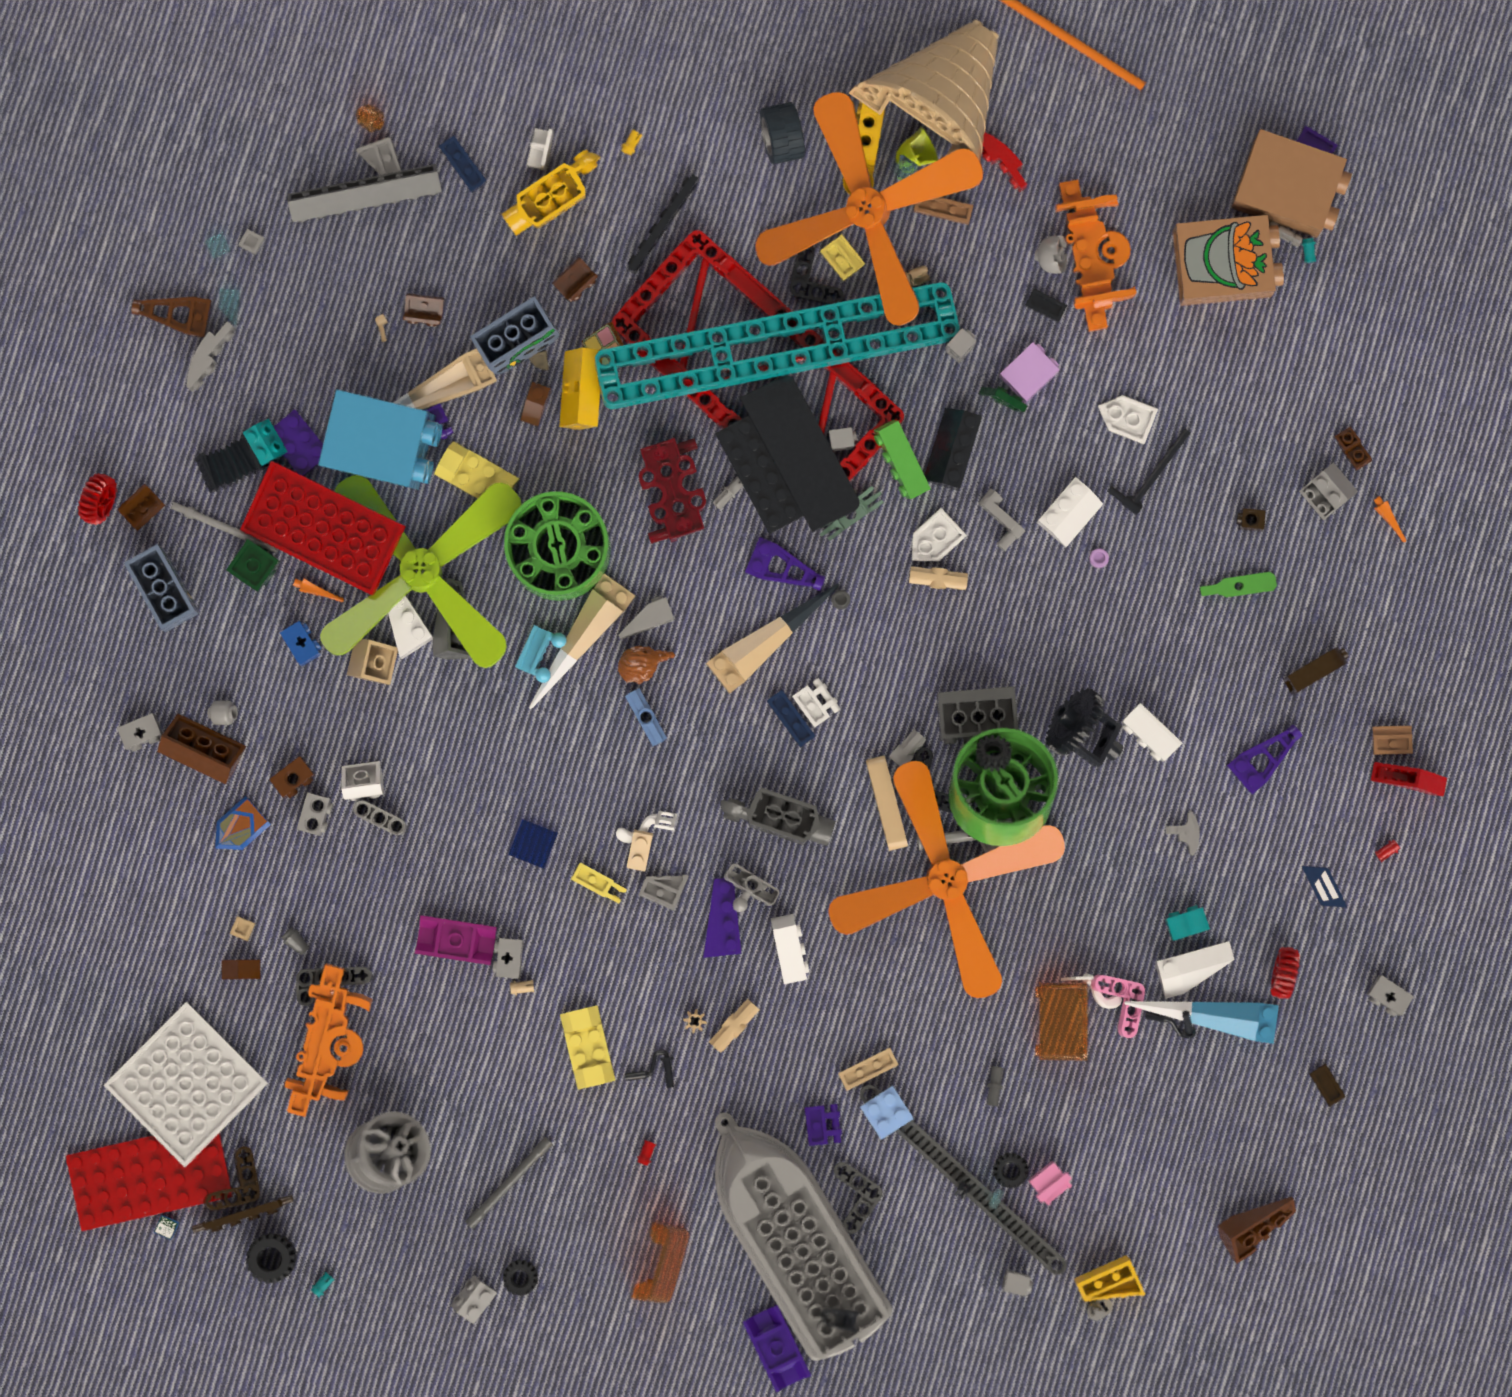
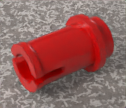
M1389 840L1388 844L1374 853L1383 862L1392 854H1397L1400 847L1395 840Z
M645 1140L640 1155L636 1157L638 1158L637 1162L648 1166L651 1163L650 1159L657 1144Z

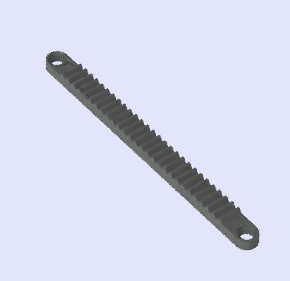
M865 1085L860 1091V1097L864 1103H867L870 1100L864 1097L865 1090H874L875 1097L882 1092L873 1085ZM913 1120L896 1130L902 1138L957 1188L962 1180L965 1181L966 1185L971 1184L966 1196L1054 1275H1060L1065 1272L1067 1268L1066 1260ZM1056 1259L1062 1262V1268L1057 1271L1051 1267V1263Z

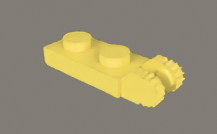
M579 863L571 880L617 903L621 901L619 897L608 893L611 886L620 892L625 893L627 890L614 883V880L582 863Z

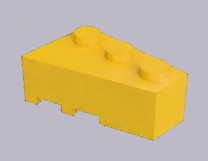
M1127 1255L1074 1278L1084 1302L1114 1297L1123 1298L1133 1295H1145Z

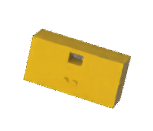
M582 347L565 351L559 427L576 430L598 427L600 386L595 368V356L600 350Z

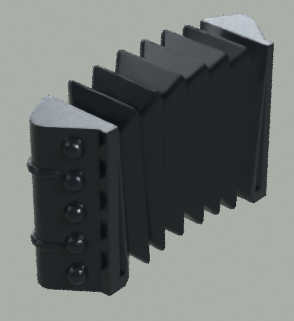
M244 434L241 435L240 441L235 440V444L231 442L230 446L226 445L225 450L220 448V452L215 450L214 454L209 451V456L200 453L194 458L210 493L219 491L220 486L225 489L226 484L232 487V482L238 485V480L244 482L245 476L250 478L251 472L256 474V469L262 471L269 467L268 463L261 466Z

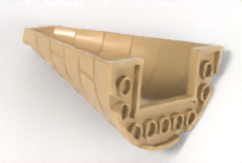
M974 20L972 23L964 25L948 34V36L910 55L908 58L858 83L851 89L849 94L879 115H881L889 101H891L953 144L945 156L964 148L974 152L981 161L990 90L992 87L993 67L995 66L998 46L997 39L999 36L996 32L985 28L980 21Z

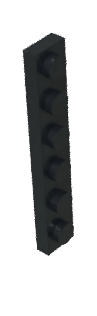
M694 174L690 178H685L681 184L682 190L673 195L670 207L662 211L660 215L662 219L658 224L655 223L649 231L650 236L647 240H642L638 247L640 250L637 255L633 254L627 263L629 265L628 270L634 275L699 183V178Z

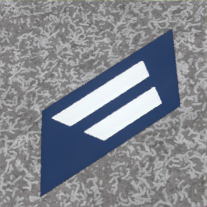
M1302 866L1321 906L1348 908L1328 868Z

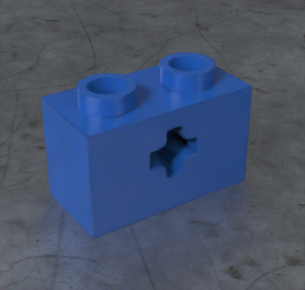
M298 621L281 631L280 634L299 665L304 666L320 656L319 650L322 648L316 639L312 640L310 637L311 630L308 625ZM301 638L303 640H306L304 642V647H302L301 645L298 646V644H300L299 639Z

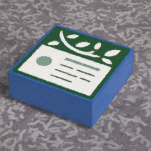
M162 1214L153 1233L172 1240L180 1222Z

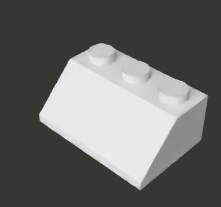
M1075 477L1042 515L1037 524L1063 546L1067 547L1103 503L1085 484Z
M1141 703L1121 722L1124 725L1122 728L1129 735L1133 733L1138 738L1136 741L1143 748L1147 747L1152 751L1150 755L1156 761L1161 760L1164 762L1182 744Z

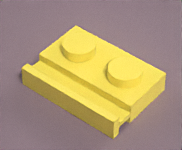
M842 234L820 250V253L843 282L861 267L865 266L864 261Z

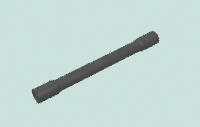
M544 1137L491 1196L466 1219V1224L474 1229L527 1170L551 1148L553 1143L547 1137Z

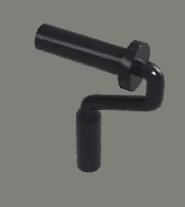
M1189 1011L1182 1012L1184 1022L1182 1032L1172 1018L1158 1013L1146 1012L1145 1019L1164 1023L1170 1022L1180 1037L1193 1038L1196 1035V1030L1192 1027Z
M666 1050L655 1051L649 1072L625 1073L626 1081L638 1080L652 1076L657 1056L664 1055V1057L660 1058V1061H664L666 1088L674 1087L671 1064L674 1056H669Z

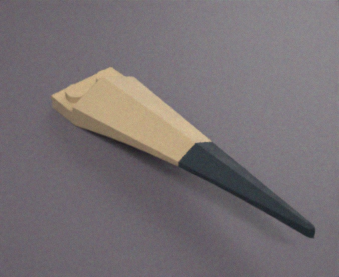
M839 584L832 586L722 650L708 661L706 665L729 694L745 683L784 641L839 587Z

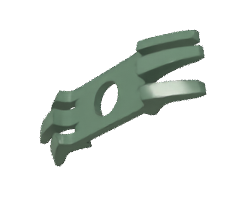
M871 486L858 496L860 504L854 519L850 520L844 516L822 531L820 536L822 537L838 527L839 530L827 539L830 541L855 522L884 503L883 500L870 508L868 507L882 493L878 492L864 501L863 499L874 490L873 486Z

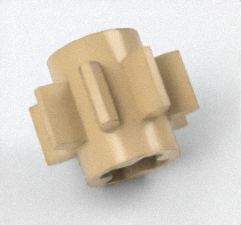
M697 1009L695 1014H691L688 1011L689 1018L683 1019V1021L688 1022L685 1029L693 1028L692 1033H695L696 1028L703 1031L701 1025L707 1024L706 1021H702V1017L705 1014L698 1015ZM692 1016L700 1018L698 1021L699 1026L690 1024Z

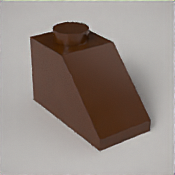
M532 382L524 404L521 421L539 427L552 393L550 388Z

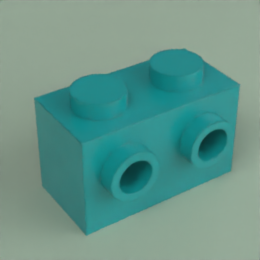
M269 419L257 423L243 432L261 466L278 459L288 452Z

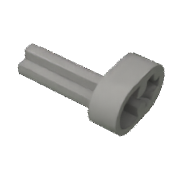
M1109 1299L1095 1300L1088 1306L1087 1315L1091 1320H1102L1112 1311L1113 1304ZM1101 1301H1103L1106 1307L1108 1308L1107 1311H1105L1100 1305Z

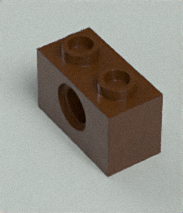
M299 756L269 780L283 798L288 797L290 799L298 793L297 789L304 785L306 787L314 781L313 777L316 775L305 760ZM292 774L298 775V782L295 784L289 782V777Z

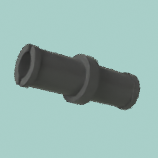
M991 1066L990 1083L987 1085L989 1091L986 1105L998 1107L1000 1089L1003 1088L1001 1082L1004 1068Z

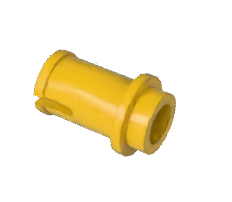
M631 130L625 144L621 145V151L630 156L632 153H635V148L642 138V134Z

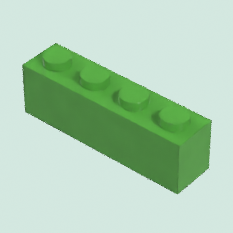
M892 420L875 429L876 435L874 439L877 445H881L884 451L882 456L892 468L890 470L894 480H898L900 484L898 489L901 495L907 499H913L930 490L931 488L899 421Z

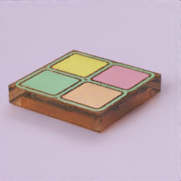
M612 322L605 324L581 341L584 348L596 350L624 345ZM602 358L603 365L610 362L608 358Z

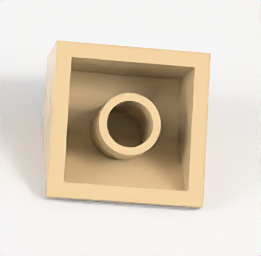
M361 639L352 649L347 675L390 685L398 652L397 647L368 639Z

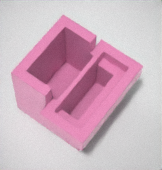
M1053 1161L1028 1179L1038 1193L1035 1196L1041 1203L1045 1201L1047 1205L1051 1204V1201L1065 1190L1072 1187L1069 1183L1072 1179L1067 1172L1062 1173Z

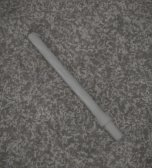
M176 502L172 504L171 509L184 514V517L191 520L194 518L247 541L249 539L256 545L274 553H277L279 550L235 527L199 513L195 508L190 506L187 508Z

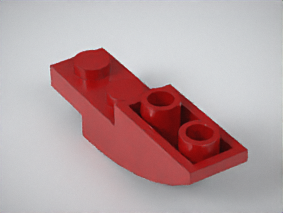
M985 132L982 157L992 165L999 161L998 166L1004 174L1007 173L1010 177L1009 182L1011 186L1021 192L1027 187L1026 181L1019 173L1023 164L1005 144Z

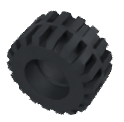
M269 1233L255 1239L246 1252L247 1259H245V1262L248 1264L247 1269L251 1271L253 1278L256 1277L258 1279L257 1281L267 1284L277 1283L289 1276L291 1271L294 1270L295 1262H297V1257H295L296 1249L293 1248V1243L289 1242L287 1237H282L281 1234ZM274 1247L281 1253L282 1263L277 1269L270 1270L263 1266L260 1257L261 1252L265 1248Z

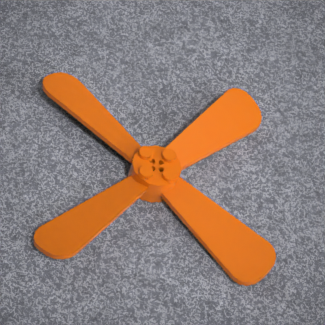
M840 92L824 95L814 105V116L851 195L844 208L762 232L756 241L757 256L759 261L765 265H777L855 224L865 229L885 316L893 325H905L916 318L919 311V302L884 224L889 219L892 210L975 188L983 179L982 165L974 152L964 148L958 149L882 191H877L871 185L853 101L849 96Z
M907 762L896 769L893 781L931 862V866L927 870L925 877L838 896L829 904V918L833 927L839 933L845 935L853 934L935 895L944 901L964 990L971 997L975 998L990 996L1000 989L1002 977L964 898L963 892L966 890L968 882L1053 863L1059 860L1065 850L1063 836L1056 827L1046 825L1033 837L1019 844L999 846L963 864L950 860L930 771L922 762Z

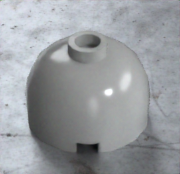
M1050 236L1043 239L1040 243L1038 250L1035 251V260L1039 261V265L1044 271L1054 274L1065 272L1067 266V254H1064L1063 249L1067 248L1065 238L1063 236Z

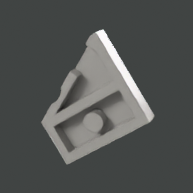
M391 137L356 149L357 153L380 175L402 171Z
M689 876L646 877L639 896L674 911Z

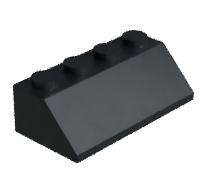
M944 409L924 474L927 482L960 491L982 419L981 415L965 410Z

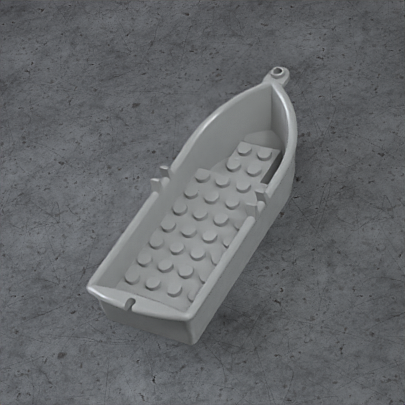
M720 1113L715 1119V1126L722 1136L716 1155L715 1184L721 1209L730 1227L809 1358L819 1361L855 1347L852 1342L853 1340L859 1338L862 1343L874 1334L892 1315L893 1309L889 1300L804 1161L791 1148L778 1139L761 1131L738 1127L729 1113ZM723 1119L728 1120L726 1126L721 1125ZM826 1307L860 1312L855 1325L857 1331L850 1332L826 1326L820 1318L822 1310ZM829 1312L826 1315L827 1322H831L835 1318L833 1312Z

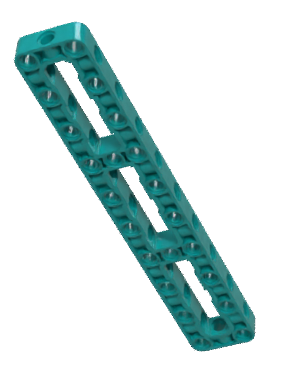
M943 282L913 288L919 302V308L930 306V308L935 309L937 317L935 322L845 339L842 323L852 321L857 323L877 319L879 316L885 315L880 294L603 349L595 356V368L602 400L607 408L618 409L947 343L959 332V323L951 289ZM936 291H943L945 297H938ZM867 305L871 308V311L864 312L861 307ZM831 313L833 314L834 319L828 320L825 318L824 314ZM793 320L797 326L790 327L787 322ZM951 327L954 333L948 334L944 328ZM757 328L760 333L753 335L749 330ZM817 328L822 331L824 344L735 362L732 359L730 350L732 345L742 343L747 345L767 341L768 338L802 334L807 330ZM830 331L837 332L838 337L831 338L828 333ZM913 334L917 340L909 341L907 335ZM719 335L722 337V341L715 342L712 337ZM681 342L685 348L679 350L674 345ZM877 342L880 347L873 349L870 343ZM839 349L842 351V355L835 356L833 350ZM644 350L647 352V356L640 357L637 352ZM702 351L710 353L712 362L710 367L620 384L618 368L627 366L637 367L655 363L657 360L667 358L672 360L692 356L693 353ZM722 353L726 356V359L723 361L718 360L716 355ZM606 357L610 362L603 365L599 360ZM803 357L805 359V363L799 364L796 362L795 358ZM764 364L768 370L760 371L758 365ZM728 372L731 377L724 379L720 374ZM685 379H690L693 382V385L685 386L683 384V381ZM647 387H653L655 389V392L653 394H648L645 391V389ZM610 394H614L618 399L612 402L607 397Z

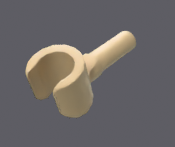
M381 314L376 317L375 321L380 330L381 340L385 342L387 340L383 325L388 322L385 315Z

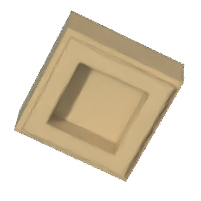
M237 916L230 934L248 941L256 923Z

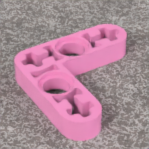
M1094 976V979L1091 981L1094 991L1124 998L1118 1023V1033L1125 1038L1134 1037L1138 1030L1142 1009L1135 1007V1013L1130 1016L1127 1012L1129 1005H1126L1124 1002L1130 1001V999L1144 1001V986L1137 982L1110 976ZM1098 981L1109 983L1108 987L1100 986ZM1117 982L1122 984V990L1119 993H1116L1114 990ZM1137 989L1138 994L1133 993L1132 990ZM1126 1018L1133 1019V1022L1127 1021ZM1129 1027L1131 1030L1125 1031L1124 1028Z

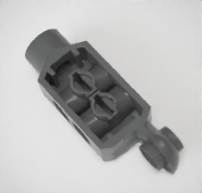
M761 788L756 792L750 809L745 807V803L732 798H728V801H720L724 818L734 822H739L740 819L746 820L751 828L801 845L810 840L828 846L836 823L835 820L818 815L817 806L765 788Z

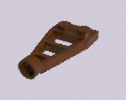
M197 297L152 300L134 299L131 313L142 315L185 335L204 338L206 336L212 301ZM155 306H168L167 317L163 318L154 315ZM186 306L190 309L187 323L183 324L173 319V310L176 307Z

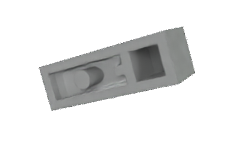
M662 596L651 599L652 603L647 604L619 634L620 640L674 621L667 598L662 599Z

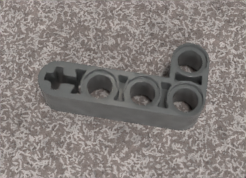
M345 967L344 971L348 972L349 979L346 982L341 981V985L368 984L373 979V972L368 967ZM324 968L303 969L297 973L296 998L300 1005L310 1006L316 1001V998L311 997V1000L305 1003L302 1000V994L308 992L309 987L313 984L320 986V975L323 973ZM362 970H364L365 973H368V977L363 981L362 978H354V974H361ZM305 972L311 977L310 981L306 984L301 980V976Z

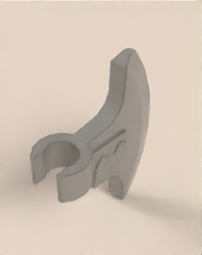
M1190 811L1187 813L1185 825L1166 826V834H1177L1178 841L1185 842L1188 845L1189 854L1193 856L1199 845L1200 831L1197 819L1193 812Z

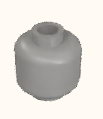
M229 700L214 701L207 712L208 718L215 725H231L238 716L237 707Z

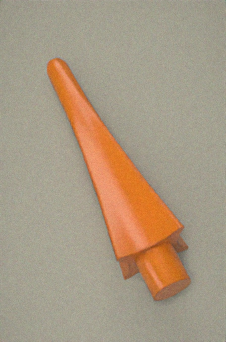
M1378 496L1374 499L1377 505L1374 509L1392 527L1402 542H1406V538L1393 515L1388 500L1383 502L1381 497Z
M305 578L303 581L295 579L293 586L300 588L299 592L344 602L343 598L318 587Z

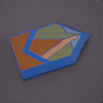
M246 796L217 821L215 849L243 850L271 825Z

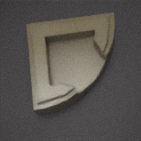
M540 351L529 358L536 368L549 370L547 351Z

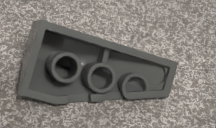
M444 578V581L466 600L461 581ZM438 610L433 633V656L447 660L472 659Z

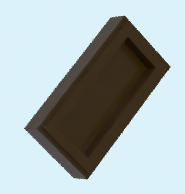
M1326 1064L1309 1073L1329 1107L1346 1097Z

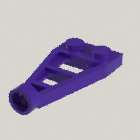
M759 537L745 571L746 574L764 581L812 587L819 591L826 578L811 570L778 544ZM779 556L786 562L787 567L783 573H772L768 570L772 557ZM794 565L804 571L802 579L798 580L788 576L791 566ZM813 578H816V581H815V583L813 584V583H812V580H813Z
M1292 724L1286 731L1242 752L1227 767L1250 794L1253 795L1267 783L1293 744L1303 735ZM1288 733H1289L1294 739H1290V738L1288 737ZM1275 742H1280L1283 750L1277 757H1273L1267 751V748ZM1258 754H1265L1269 759V764L1263 772H1258L1250 763L1251 758Z

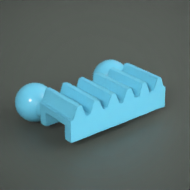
M534 625L515 667L536 676V679L541 683L549 681L551 677L550 671L547 668H537L540 666V661L543 660V654L546 653L549 641L552 642L554 647L561 648L566 644V636L562 633L553 634Z

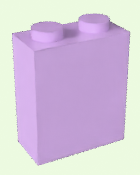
M1034 343L1030 344L999 375L1018 397L1023 399L1025 404L1060 370L1058 368L1059 364L1052 357L1049 359L1044 354L1046 352L1044 348Z

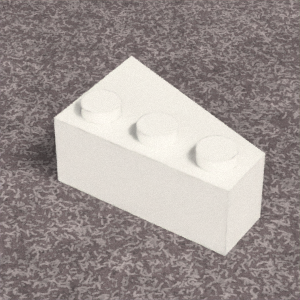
M407 596L388 612L401 659H404L433 640L432 634Z
M793 914L771 918L784 984L807 980L806 973H809L807 961L803 962L802 955L806 954L804 943L800 944L798 938L802 936L800 925L796 926Z

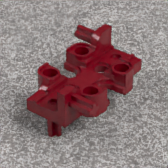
M675 438L640 449L646 466L639 472V482L642 490L657 487L663 494L660 502L648 506L652 520L656 524H665V528L648 533L651 544L668 538L672 543L680 537L705 529L699 513L706 507V497L703 488L687 491L682 486V481L686 476L697 473L692 458L687 455H681L698 449L695 438L676 444ZM683 461L689 462V469H680V463ZM662 467H671L672 473L669 476H663L661 474ZM651 473L654 478L651 482H645L643 476ZM699 497L702 499V504L697 507L693 506L691 503L692 499ZM676 502H681L684 505L682 512L678 513L673 510V505ZM659 509L666 512V515L661 519L655 516V512Z

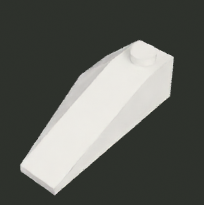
M1230 942L1155 961L1165 999L1185 994L1234 960Z

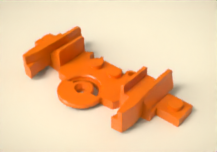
M1078 179L1059 183L1063 203L1057 204L1055 211L1059 212L1074 209L1075 211L1067 213L1068 231L1072 234H1068L1065 241L1067 244L1074 243L1072 247L1075 262L1073 273L1080 272L1082 274V278L1075 281L1080 287L1081 296L1074 298L1075 309H1085L1088 332L1106 329L1108 325L1105 310L1112 308V302L1124 301L1136 295L1135 286L1128 290L1112 292L1111 281L1114 279V269L1121 267L1127 262L1131 248L1129 241L1123 234L1116 231L1106 232L1104 223L1098 221L1099 217L1095 210L1096 208L1108 206L1118 207L1117 195H1104L1094 199L1090 196L1082 198ZM1108 237L1109 241L1105 242L1102 247V254L1105 258L1113 260L1114 263L1103 261L1098 253L1099 244ZM1108 248H1114L1115 252L1113 254H1109Z
M326 963L320 986L313 984L309 987L308 995L316 998L314 1009L309 1013V1015L314 1016L315 1022H307L308 1032L303 1047L305 1051H299L296 1055L298 1061H303L298 1066L296 1075L306 1080L303 1082L292 1078L286 1079L285 1087L292 1090L287 1109L288 1113L306 1117L311 1099L319 1101L321 1095L335 1100H345L348 1096L349 1090H341L327 1085L326 1082L328 1077L334 1075L337 1066H352L359 1061L363 1054L362 1039L356 1032L347 1029L349 1019L344 1015L347 1011V1003L370 1011L373 999L359 993L348 992V989L340 987L345 968ZM347 1035L346 1038L337 1040L334 1045L335 1053L341 1057V1060H338L331 1053V1042L338 1036ZM345 1045L347 1051L342 1052L340 1046Z

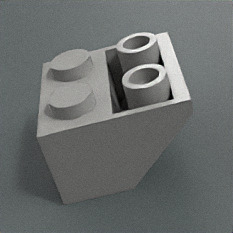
M1333 462L1299 492L1320 517L1325 520L1358 491Z

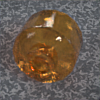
M372 104L362 105L356 113L357 123L369 132L380 130L384 126V113Z

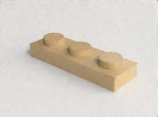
M888 1048L838 1074L846 1091L898 1066V1063L891 1049Z

